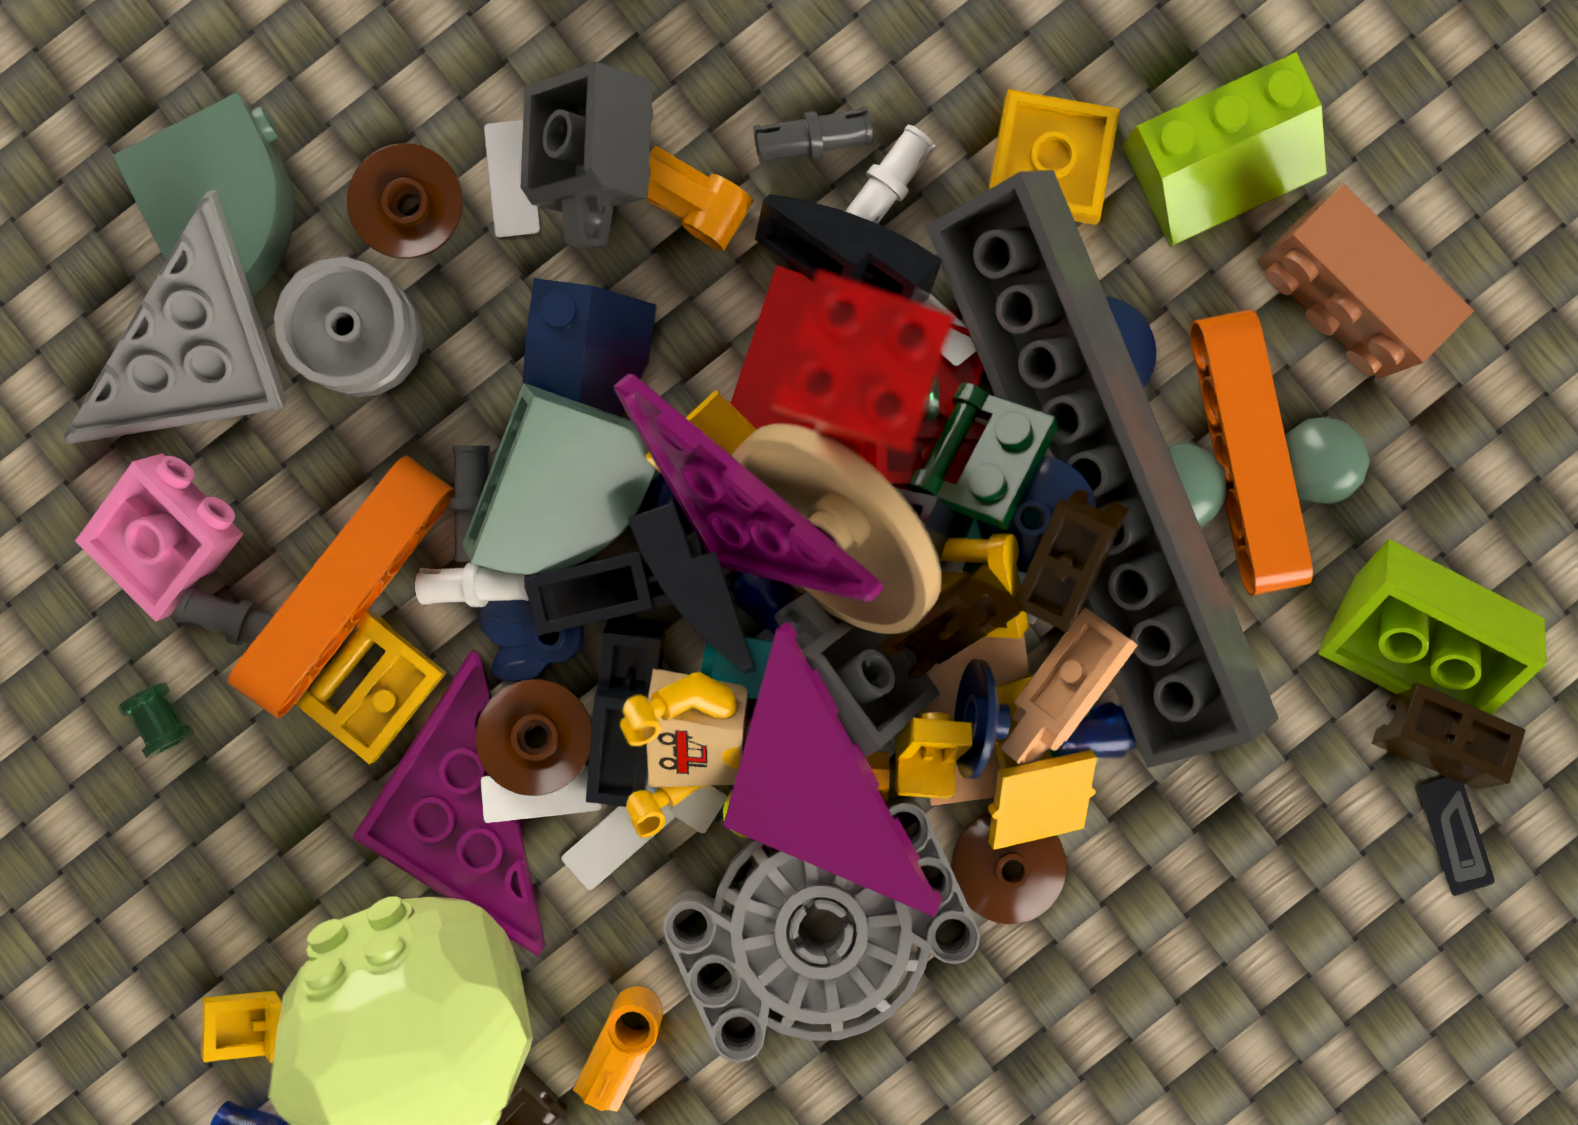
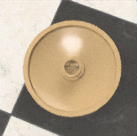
M786 424L768 425L758 429L734 451L732 457L878 578L884 587L871 603L791 584L801 594L808 592L823 610L844 622L868 631L886 634L901 633L913 628L935 604L940 592L941 576L932 543L917 516L905 500L883 476L863 459L824 435L803 427Z

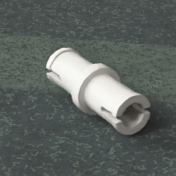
M907 125L904 133L881 164H873L868 170L866 176L869 180L849 205L846 212L878 224L895 200L902 202L908 194L907 184L930 153H933L937 147L933 144L932 139L918 128Z
M468 562L465 568H420V573H417L415 579V592L418 601L422 605L466 602L470 607H484L488 601H529L524 578L537 574L507 573Z

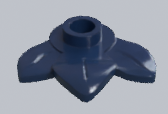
M488 601L486 606L479 607L477 611L478 622L484 634L493 643L500 645L491 672L501 680L519 682L536 679L543 673L549 663H562L573 658L580 650L584 640L583 626L559 631V639L555 644L549 642L548 634L537 636L529 601Z

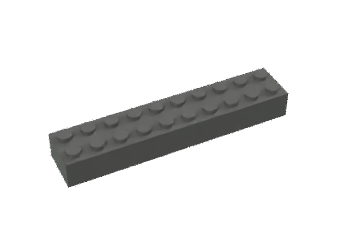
M1054 170L1019 172L925 226L938 257L942 259L941 265L995 397L1054 416L1058 429L1048 447L1054 457L1068 463L1082 474L1094 493L1097 508L1105 509L1106 505L1113 501L1129 508L1082 610L1087 608L1138 645L1112 679V683L1147 768L1254 741L1274 724L1279 717Z

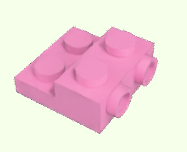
M163 453L133 461L75 540L155 622L171 616L181 603L186 591L193 587L199 578L213 573L244 534L232 523L235 519L233 509L219 498L206 497L191 482L194 479L192 468L183 460L174 456H165Z

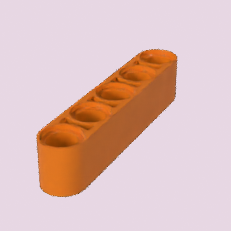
M1253 309L1194 320L1190 328L1191 348L1214 456L1225 468L1228 490L1225 508L1244 588L1249 595L1255 596L1308 585L1313 578L1312 559L1260 320Z
M406 455L400 458L390 468L242 655L228 677V684L275 718H281L300 699L355 628L364 613L369 610L449 506V498L454 496V488Z

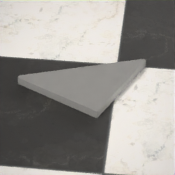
M217 190L207 191L201 199L192 218L176 242L157 278L120 338L118 345L63 436L66 444L284 409L287 398Z

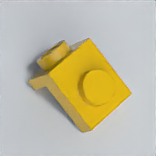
M940 712L923 713L918 715L917 718H913L895 738L896 793L901 796L951 798L955 794V762L972 747V723L952 721L951 715Z
M275 991L203 997L201 1058L203 1062L265 1055L268 1062L273 1063L282 1001Z

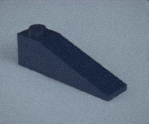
M534 278L526 332L522 385L525 383L623 417L626 410L615 393L614 386L627 374H634L641 380L650 361L657 309L656 304L591 285Z

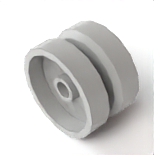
M348 257L320 259L296 272L281 291L274 314L276 342L288 364L308 380L323 385L332 391L356 398L381 395L401 384L417 365L424 342L421 315L411 297L369 263ZM354 325L353 330L347 334L349 327Z

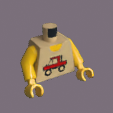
M653 669L648 699L640 695L629 698L624 705L623 714L625 717L620 724L630 745L640 746L647 743L649 786L656 787L657 789L653 794L647 790L636 791L627 800L626 810L631 817V824L637 835L641 838L653 836L663 828L665 816L661 810L662 807L668 805L673 808L697 789L709 785H734L752 718H748V689L743 685L715 680L701 672L687 675Z

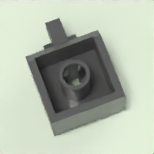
M593 62L525 86L520 188L532 205L562 212L565 244L591 250L607 247L614 206L648 198V183L651 174L649 165L650 131L653 119L652 80L599 62Z
M808 592L795 598L774 615L779 627L784 622L793 625L798 634V637L795 639L811 669H817L839 709L836 715L852 744H858L864 757L884 746L941 694L926 673L918 678H910L908 676L910 667L915 665L917 660L907 646L901 652L888 658L879 647V644L889 634L868 631L843 620L835 623Z

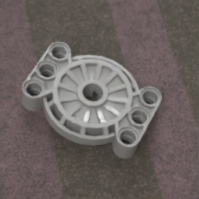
M896 796L889 798L885 804L892 816L898 812L906 811L911 812L917 817V829L909 839L920 857L918 864L920 867L932 865L941 870V880L934 889L938 890L942 897V902L935 917L775 848L769 849L765 844L751 839L730 862L718 885L715 899L702 891L696 890L682 892L674 898L664 919L663 931L665 939L712 1044L720 1056L728 1061L738 1063L752 1059L759 1053L764 1044L766 1026L783 1035L809 1041L841 1040L867 1032L890 1018L912 995L925 971L929 954L949 964L965 962L974 955L979 947L980 940L978 926L929 818L918 802L910 797ZM753 855L756 862L748 869L741 884L731 883L738 869ZM726 900L734 906L733 910L723 905V901ZM815 904L817 909L830 910L838 915L839 918L842 917V929L831 941L825 943L812 942L805 938L800 931L799 924L804 916L807 915V908ZM686 909L697 910L706 918L707 927L700 933H686L678 926L676 915ZM949 919L960 920L965 923V931L958 941L948 944L942 943L935 938L936 930L942 922ZM912 943L918 946L916 953L911 950ZM719 963L729 970L731 978L724 985L712 986L702 979L700 969L706 964ZM904 970L908 971L900 986L888 997L887 995L898 984ZM744 1017L751 1021L755 1030L750 1036L739 1039L729 1035L724 1029V1024L731 1018Z

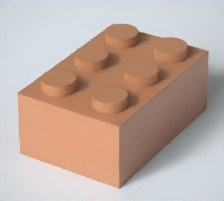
M1344 183L1303 213L1257 260L1266 269L1264 274L1267 281L1284 295L1291 294L1307 310L1305 312L1306 318L1313 327L1325 335H1333L1348 350L1346 356L1351 364L1360 372L1369 376L1374 375L1377 379L1424 363L1474 312L1451 287Z

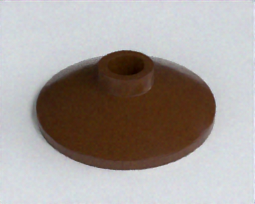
M399 143L378 149L365 158L358 166L349 183L347 209L356 233L372 249L392 258L414 259L438 250L454 234L463 211V193L454 170L439 154L420 145ZM409 198H417L419 200L417 212L409 216L403 215L401 207L404 201Z
M540 679L519 681L500 690L484 707L476 728L477 753L485 771L503 788L516 794L527 796L546 795L570 784L585 767L590 754L592 723L583 703L564 686ZM533 726H541L547 732V742L541 748H534L527 741V733Z
M990 812L985 813L972 821L957 840L952 856L954 876L968 906L981 917L1002 924H1017L1032 920L1048 910L1062 891L1067 870L1066 856L1062 843L1058 836L1054 835L993 850L988 843L992 815ZM1009 860H1017L1022 864L1020 876L1013 880L1002 876V867Z

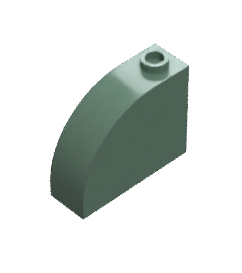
M238 92L112 156L165 261L185 230L207 191L217 190L252 297H254L275 274L288 249L294 223V197L288 171L273 142L280 138L274 121L262 105L257 108L253 107Z
M523 383L462 543L470 562L507 573L542 574L579 564L611 544L628 526V518L634 516L638 511L650 482L656 481L661 475L647 461L645 455L649 451L633 422Z

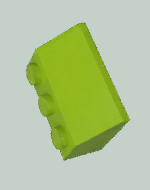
M1297 52L1137 125L1122 145L1169 247L1190 239L1327 174L1322 104Z
M1388 539L1356 574L1319 646V655L1395 694L1410 690L1412 684L1418 682L1492 714L1546 665L1545 618Z

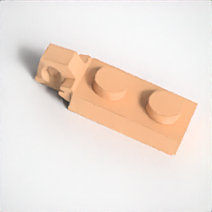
M1087 608L1082 610L1069 631L1063 635L1014 701L1018 708L1012 719L1018 724L1000 749L1021 765L1037 762L1048 748L1056 751L1063 744V741H1067L1138 645Z

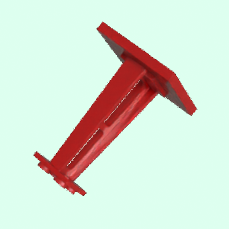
M776 265L731 404L757 430L775 424L803 427L843 445L871 466L870 441L909 453L928 395L944 403L949 411L952 412L955 407L952 403V398L961 383L978 386L984 367L977 351L958 366L953 365L942 355L951 328L971 338L968 328L953 324L954 315L821 271L817 272L813 282L804 274ZM893 487L897 489L910 491L906 487Z

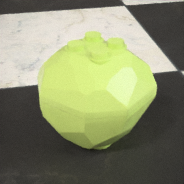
M396 896L384 898L373 904L370 908L342 919H331L316 926L307 937L309 945L306 951L309 960L301 967L282 999L269 1099L279 1116L290 1125H496L501 1116L502 1108L508 1103L533 1039L521 971L505 930L483 908L467 900L443 897L400 899Z

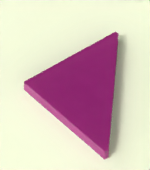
M627 374L614 386L615 393L707 554L716 552L721 567L870 603L884 589L878 578L634 374Z
M784 622L775 633L723 827L935 917L942 902L941 895L937 889L931 888L918 864L920 859L898 817H892L878 791L880 784L857 743L852 744L836 715L839 709L817 669H811L795 639L798 637V634L793 625Z
M471 650L352 838L445 898L467 900L483 908L505 930L509 939L539 957L546 946L519 820L491 823L484 821L481 779L489 775L482 766L477 753L476 728L480 715L492 696L483 655L476 650Z

